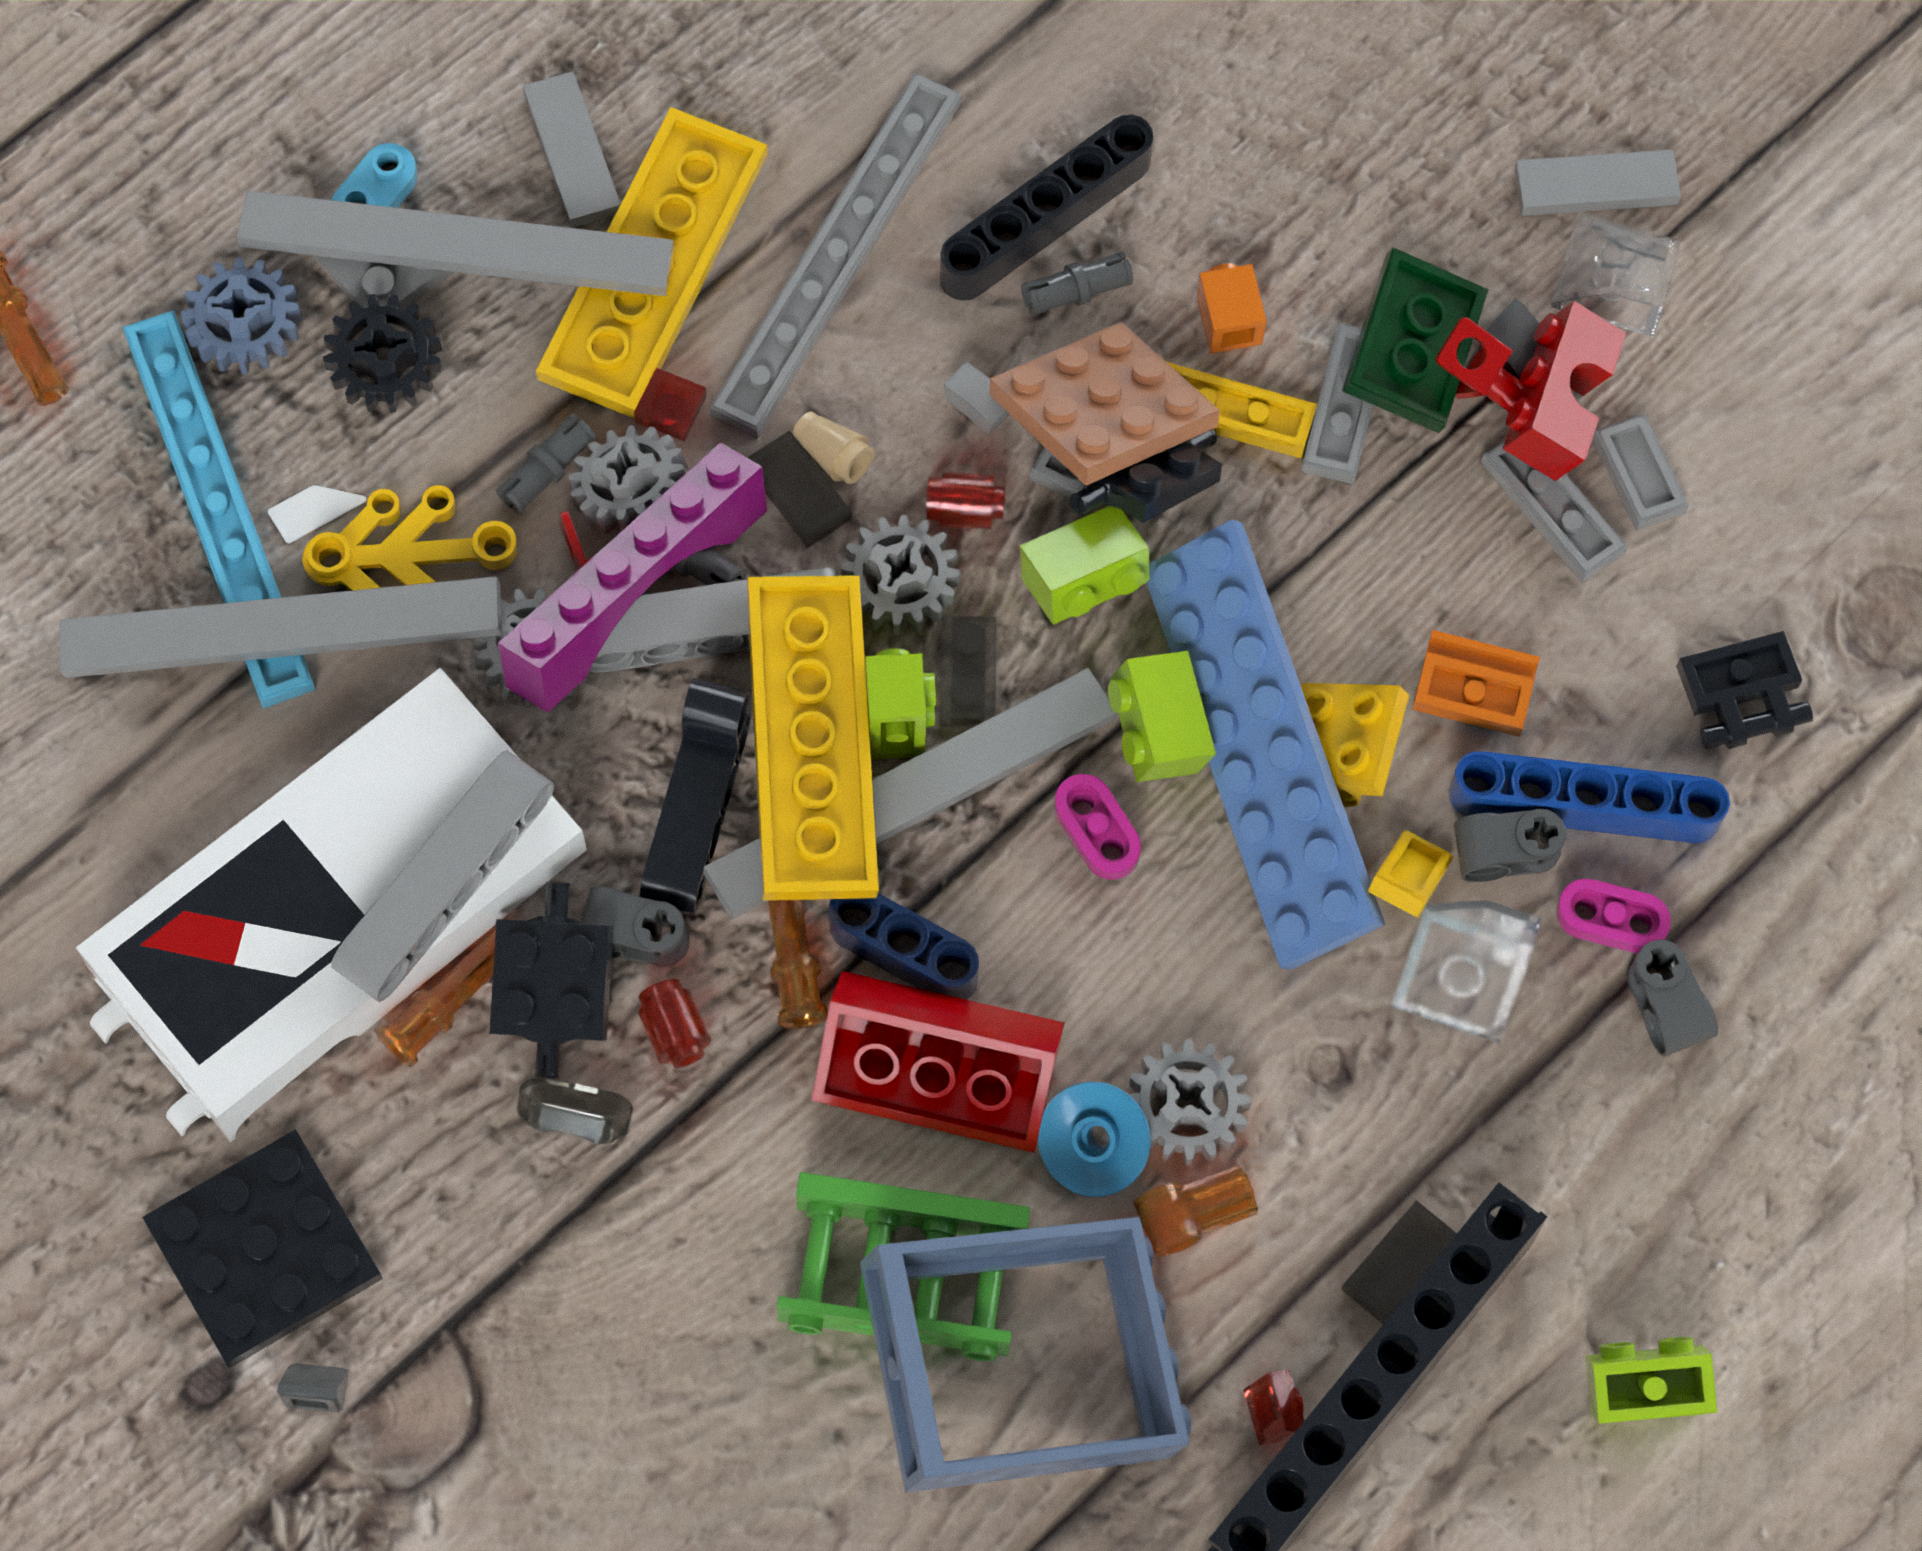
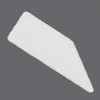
M312 485L270 508L268 514L285 542L290 544L365 503L366 497Z

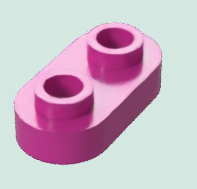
M1077 774L1064 780L1056 792L1054 806L1056 818L1088 868L1095 875L1108 880L1126 877L1136 868L1140 857L1141 841L1136 830L1102 780L1089 774ZM1084 801L1089 803L1093 810L1088 814L1082 815L1076 813L1072 806L1077 802ZM1106 847H1116L1120 850L1122 856L1116 860H1109L1102 855V850Z
M1579 879L1570 883L1563 890L1556 907L1557 920L1563 930L1569 935L1638 954L1643 946L1649 942L1660 939L1665 940L1671 927L1670 912L1667 906L1656 896L1593 879ZM1586 906L1592 910L1594 917L1589 920L1581 919L1575 913V908ZM1633 920L1643 921L1648 926L1649 932L1645 934L1634 932L1630 922Z

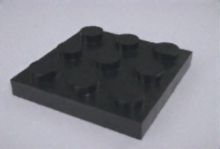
M296 1129L142 1217L228 1368L235 1366L383 1279Z

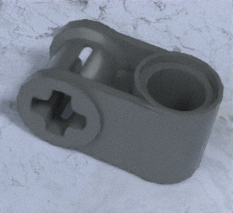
M1547 809L1503 814L1480 813L1463 817L1454 823L1461 876L1467 882H1487L1508 876L1547 872L1557 864L1561 856V849L1566 841V827L1563 820L1556 813ZM1539 834L1541 842L1548 843L1545 849H1538L1536 841L1529 840L1530 835Z
M590 888L581 922L591 925L613 926L612 958H625L658 967H669L677 964L685 957L689 949V936L682 914L674 905L632 896L613 888ZM663 927H670L672 934H663L660 942L653 941L652 935H659Z
M1662 939L1654 940L1644 945L1628 969L1627 982L1644 1018L1650 1040L1657 1052L1664 1057L1716 1037L1718 1035V1025L1715 1014L1707 997L1700 990L1686 955L1681 948L1671 941ZM1650 963L1655 970H1666L1668 974L1664 980L1659 973L1651 975L1648 973L1647 968Z

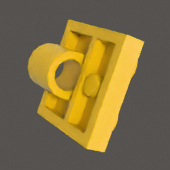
M1302 683L1301 689L1343 806H1358L1362 795L1383 796L1409 694L1400 685Z

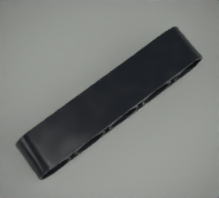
M1133 114L1121 115L1113 119L949 237L943 244L940 252V285L944 292L951 298L961 301L978 297L1141 179L1148 172L1151 164L1154 136L1150 124L1142 117ZM1129 144L1135 146L1139 150L1134 152H1126L1118 147L1121 145ZM1091 174L1098 179L1087 182L1079 179L1077 176ZM1043 203H1049L1056 206L1057 209L1053 211H1043L1038 209L1036 206ZM1000 233H1009L1017 238L1012 241H1002L994 236ZM958 263H969L975 268L970 271H959L953 266Z

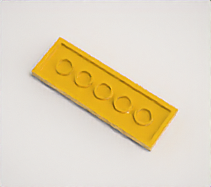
M670 107L607 230L610 233L673 240L674 251L666 296L579 286L536 369L537 380L634 419L637 418L768 156L767 144Z
M860 576L748 577L746 587L763 901L877 898L879 884Z

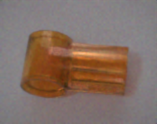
M1240 1165L1181 1186L1179 1182H1174L1156 1187L1140 1195L1133 1202L1146 1236L1151 1241L1155 1257L1169 1256L1183 1251L1199 1242L1203 1238L1202 1235L1250 1218L1258 1213L1253 1188L1247 1174L1243 1172Z

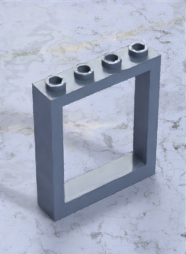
M1140 1217L877 1245L860 1262L905 1493L1165 1460L1171 1458L1190 1444L1191 1419L1188 1409L1180 1401L1176 1383L1178 1360L1174 1350L1168 1347L1164 1329L1166 1317L1165 1302L1162 1294L1156 1291L1151 1270L1153 1247L1149 1237L1143 1234ZM1103 1259L1141 1437L944 1461L908 1280Z

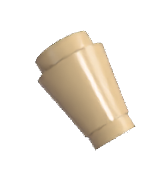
M812 411L804 414L794 427L793 438L800 442L801 446L834 481L843 480L847 484H853L864 476L873 462L874 449L868 445L866 436L822 416H818Z

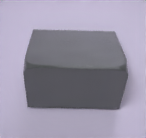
M1515 298L1485 331L1513 350L1503 368L1520 380L1524 367L1534 356L1538 344L1534 341V334L1539 323L1525 305ZM1481 344L1479 345L1478 350H1483Z
M294 1363L287 1368L281 1378L277 1392L287 1408L339 1413L343 1411L348 1371L340 1367Z

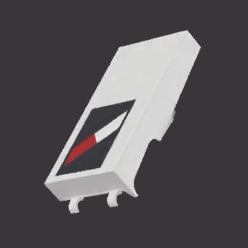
M441 668L428 676L76 947L86 966L96 977L94 980L111 999L93 1015L90 1020V1026L106 1044L115 1030L126 1023H130L186 1090L187 1094L175 1102L166 1114L168 1121L181 1136L185 1135L187 1128L195 1120L206 1115L209 1119L212 1118L231 1143L236 1139L238 1128L253 1112L328 1050L348 1037L362 1035L496 925V919H503L587 850L582 829L556 799L551 796L537 818L400 985L384 1001H376L331 968L333 957L345 938L489 764L506 750L518 757Z

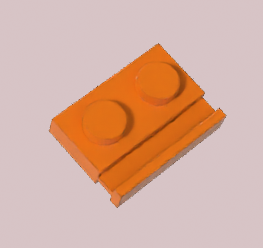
M1432 630L1412 710L1520 737L1540 657Z

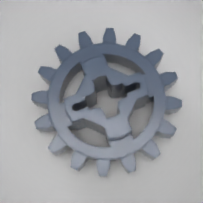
M239 257L235 260L234 269L228 271L220 262L215 263L216 276L210 279L205 275L199 274L196 279L200 292L186 291L184 295L189 308L181 311V316L185 328H188L185 333L190 346H198L197 349L203 362H207L216 356L219 370L223 372L230 367L232 362L239 364L242 374H248L250 362L258 361L264 369L270 368L268 355L274 352L276 355L284 358L288 353L283 340H298L299 338L295 323L302 320V313L299 304L296 303L298 298L293 284L285 285V278L280 269L267 275L263 260H258L252 269H246L242 257ZM224 337H225V338H226L228 341H230V342L224 341V340H222V339H220V338H224Z

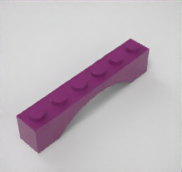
M720 442L498 642L506 687L548 713L586 678L599 651L615 626L654 581L675 564L698 551L715 545L732 544L767 512L762 466Z

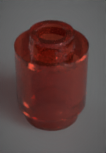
M943 472L942 477L928 478L926 520L939 521L940 527L992 529L993 519L1004 518L1005 486H995V475Z
M679 979L660 981L643 990L638 996V1001L641 1005L638 1015L658 1062L661 1064L672 1063L674 1068H683L702 1059L705 1055L703 1049L710 1044L711 1037L691 991L683 988Z

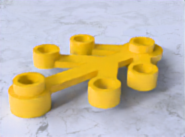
M443 485L429 487L422 495V502L381 544L361 545L378 525H393L401 516L400 501L396 493L389 489H378L370 494L367 499V506L340 533L324 532L312 538L303 551L302 562L308 577L317 584L324 586L343 584L350 591L381 588L361 569L383 568L403 585L434 583L436 581L416 565L478 561L487 569L500 570L508 567L515 560L518 546L513 529L501 521H489L480 525L472 538L416 542L434 522H446L455 514L456 503L454 495L449 488ZM436 498H444L448 501L447 506L440 510H434L429 507L431 501ZM381 502H390L394 505L388 513L380 514L374 510ZM494 544H500L506 548L505 552L498 556H490L486 553L487 549ZM335 555L341 558L340 562L333 567L321 565L323 559L327 556Z

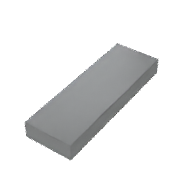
M568 72L524 85V96L570 227L575 228L615 216L621 203L574 72Z
M1674 149L1516 160L1514 168L1521 216L1678 205L1681 198Z
M1339 322L1301 472L1354 484L1374 405L1342 392L1362 327Z
M1505 440L1483 454L1481 460L1483 466L1582 584L1625 555L1628 548L1627 545L1567 474L1557 481L1552 480L1503 450Z

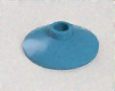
M1090 1081L1072 1085L1058 1093L1050 1101L1043 1113L1038 1135V1145L1046 1168L1062 1186L1080 1195L1103 1197L1125 1189L1139 1177L1148 1161L1151 1136L1149 1125L1142 1109L1128 1093L1108 1083ZM1095 1126L1103 1127L1107 1131L1109 1139L1106 1146L1098 1145L1093 1140L1092 1130Z

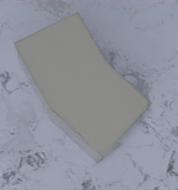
M965 362L943 384L947 402L966 415L987 436L1010 415L989 395L990 378L968 362Z

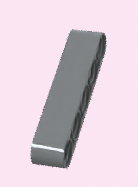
M817 568L765 577L839 576V573L832 568ZM748 579L641 595L615 626L589 671L596 673L612 672L750 650L746 587Z
M508 750L500 753L345 938L333 957L331 968L376 1001L381 1002L389 997L541 813L552 796L555 784Z

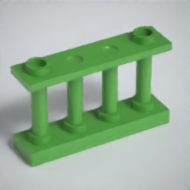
M800 1172L796 1191L797 1209L807 1211L806 1216L811 1218L798 1299L778 1297V1321L787 1322V1328L791 1331L807 1335H819L822 1333V1328L874 1336L862 1272L856 1308L821 1302L834 1222H839L841 1216L863 1219L864 1225L869 1227L864 1253L865 1258L877 1245L890 1244L891 1233L898 1230L899 1225L922 1228L921 1233L926 1236V1240L956 1237V1234L974 1235L1028 1229L1031 1207ZM1004 1270L979 1273L972 1325L937 1320L943 1277L919 1279L914 1314L920 1343L962 1349L961 1355L963 1357L976 1361L991 1362L996 1360L997 1355L1009 1356L1012 1331L995 1329Z

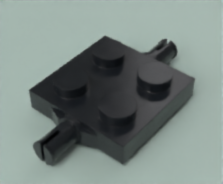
M1213 429L1086 485L1087 488L1070 496L1069 504L1074 513L1078 511L1079 516H1083L1100 505L1108 504L1126 511L1140 522L1145 523L1220 482L1222 464L1202 451L1216 444L1215 431ZM1066 468V471L1076 477L1068 468Z
M546 882L545 916H538L527 921L496 919L489 1034L516 1035L531 1042H537L534 1077L559 1078L560 1044L576 1039L607 1040L613 926L584 924L574 918L567 917L570 883Z

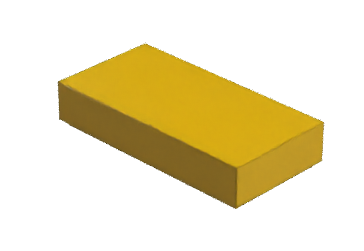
M1404 830L1375 875L1368 892L1419 918L1445 875L1454 856L1452 853L1414 833Z

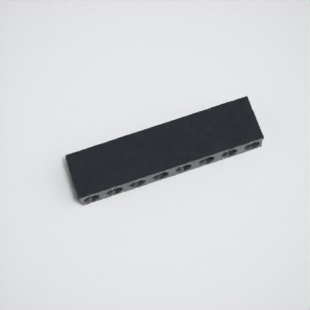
M1498 1182L1210 1536L1208 1542L1212 1546L1208 1551H1286L1530 1249L1548 1216L1541 1211L1539 1213ZM1500 1207L1496 1217L1490 1214L1493 1209Z

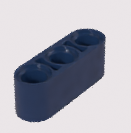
M879 893L877 898L830 900V934L834 941L844 949L919 989L966 1000L975 992L978 984L979 957L975 948L966 940ZM856 908L863 910L869 916L865 923L857 926L845 924L840 919L843 912ZM907 935L914 938L919 945L910 952L900 953L892 949L889 942L897 936ZM948 962H957L962 964L968 973L958 980H950L944 978L938 969Z

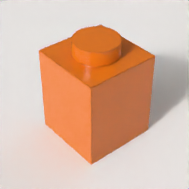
M1232 263L1216 265L1207 272L1200 273L1196 299L1210 354L1262 345L1267 320L1253 264L1236 266Z

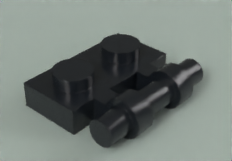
M1784 631L1682 657L1676 665L1694 716L1716 711L1719 724L1707 726L1700 730L1701 740L1705 749L1725 745L1728 749L1744 746L1747 744L1748 738L1771 732L1776 737L1794 732V726L1813 721V713L1808 701L1805 700L1789 705L1784 693L1799 688L1802 682L1801 674ZM1760 698L1763 699L1766 711L1745 717L1741 716L1737 704Z

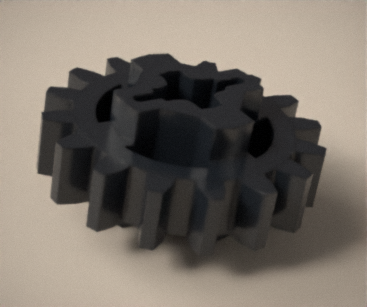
M375 294L369 295V307L363 310L355 302H350L348 305L351 317L348 320L336 315L332 319L334 328L339 334L324 336L326 349L333 352L323 356L326 370L335 371L330 377L332 386L335 390L348 386L345 392L347 402L353 405L361 397H364L367 411L372 413L377 408L378 402H386L390 413L396 412L397 399L403 397L409 404L414 406L417 404L414 392L417 387L426 391H431L433 388L432 379L427 372H441L442 368L440 358L432 355L442 351L440 337L430 336L435 331L433 320L431 317L418 321L420 310L418 304L414 302L405 310L400 309L398 295L392 294L387 306L379 305ZM388 323L399 325L407 331L399 332L388 325ZM366 328L357 340H353L361 330ZM388 347V358L378 360L377 349ZM408 367H413L404 378L399 380ZM367 375L378 384L368 383L358 376Z

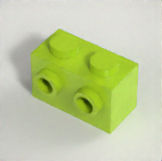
M1113 506L1105 507L1020 545L1022 581L1053 625L1070 617L1081 616L1092 607L1116 596L1130 594L1150 579L1148 545L1123 510Z
M893 648L882 650L876 656H866V689L871 760L913 758L925 752L926 727H935L934 706H936L934 672L923 673L922 653L910 654L907 650Z
M1182 651L1126 659L1109 679L1108 699L1112 710L1119 714L1124 733L1122 736V752L1127 764L1133 767L1136 782L1198 774L1216 755L1189 652Z
M1693 1337L1658 1340L1659 1349L1635 1351V1344L1633 1342H1615L1599 1345L1600 1354L1585 1355L1591 1415L1598 1424L1718 1413L1712 1353L1703 1345H1694Z

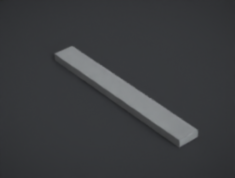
M916 72L914 73L712 403L710 416L754 438H759L961 104L960 93Z
M247 190L237 235L239 247L659 296H666L674 251L673 240Z
M494 576L61 619L60 673L65 678L500 636L502 635L500 582Z
M1087 668L872 779L876 845L1114 721L1117 713L1112 710L1107 695L1090 669ZM759 838L704 866L703 874L731 920L767 902L763 901Z

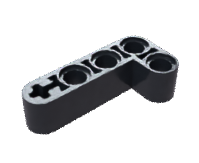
M693 678L687 692L682 714L683 738L645 865L639 897L667 902L674 905L679 911L692 914L697 912L707 881L703 874L704 866L712 863L748 736L751 720L749 691Z

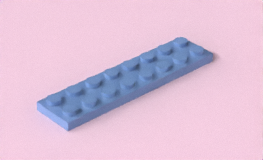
M1231 519L1149 563L1150 579L1146 583L1170 652H1189L1216 755L1210 760L1209 764L1279 966L1282 969L1292 970L1386 924L1376 896L1368 892L1371 885L1369 876L1243 523Z

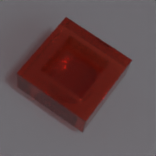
M656 368L634 411L635 422L646 427H655L657 431L669 434L685 442L707 397L706 387Z
M1290 1369L1268 1372L1243 1389L1259 1446L1278 1443L1296 1432L1305 1421L1303 1417V1399L1299 1390L1294 1386Z

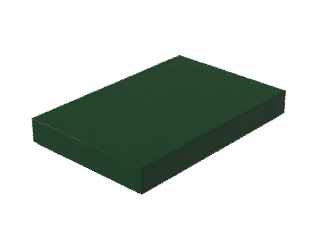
M1392 247L1385 256L1342 392L1440 433L1446 427L1460 380L1439 366L1435 358L1460 318L1467 317L1478 325L1489 289ZM1465 338L1458 345L1457 359L1463 367H1465L1473 338Z

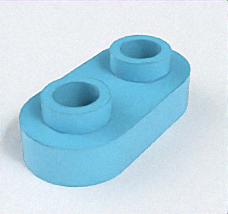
M386 143L374 147L342 183L331 200L351 203L361 201L368 205L398 208L417 183L418 175L413 155L405 147L394 143ZM387 163L397 164V167L391 171L380 169L382 165Z

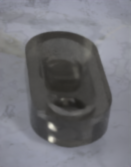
M544 1077L529 1079L522 1083L517 1103L518 1115L532 1128L540 1131L557 1130L579 1135L597 1144L612 1143L616 1139L626 1136L630 1130L633 1112L631 1102L618 1093Z

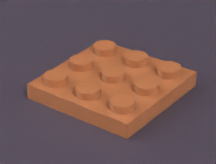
M1122 322L990 378L989 395L1085 485H1089L1218 427L1220 410Z

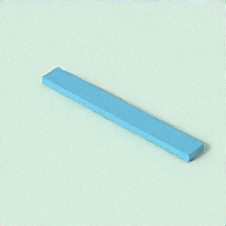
M174 310L122 327L223 602L232 603L281 598ZM303 655L245 660L263 709L315 691Z

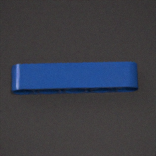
M1485 751L1471 752L1463 756L1457 764L1448 791L1449 801L1452 806L1464 816L1480 813L1503 814L1547 809L1556 813L1563 820L1566 829L1687 843H1704L1712 839L1718 832L1730 806L1729 794L1725 787L1717 780L1708 777ZM1468 777L1481 778L1488 784L1490 790L1486 792L1472 791L1466 786L1464 779ZM1526 783L1535 784L1543 790L1545 797L1539 799L1530 798L1522 792L1520 785ZM1579 790L1592 791L1598 795L1601 803L1598 805L1585 804L1579 800L1576 792ZM1635 796L1647 797L1653 801L1657 810L1651 812L1640 810L1634 805L1632 798ZM1695 802L1704 804L1711 811L1712 817H1697L1690 811L1688 804Z

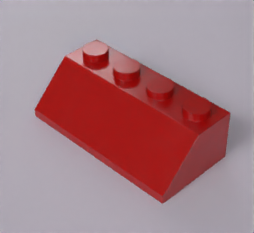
M842 971L829 1003L811 1101L1035 1153L1065 1022Z

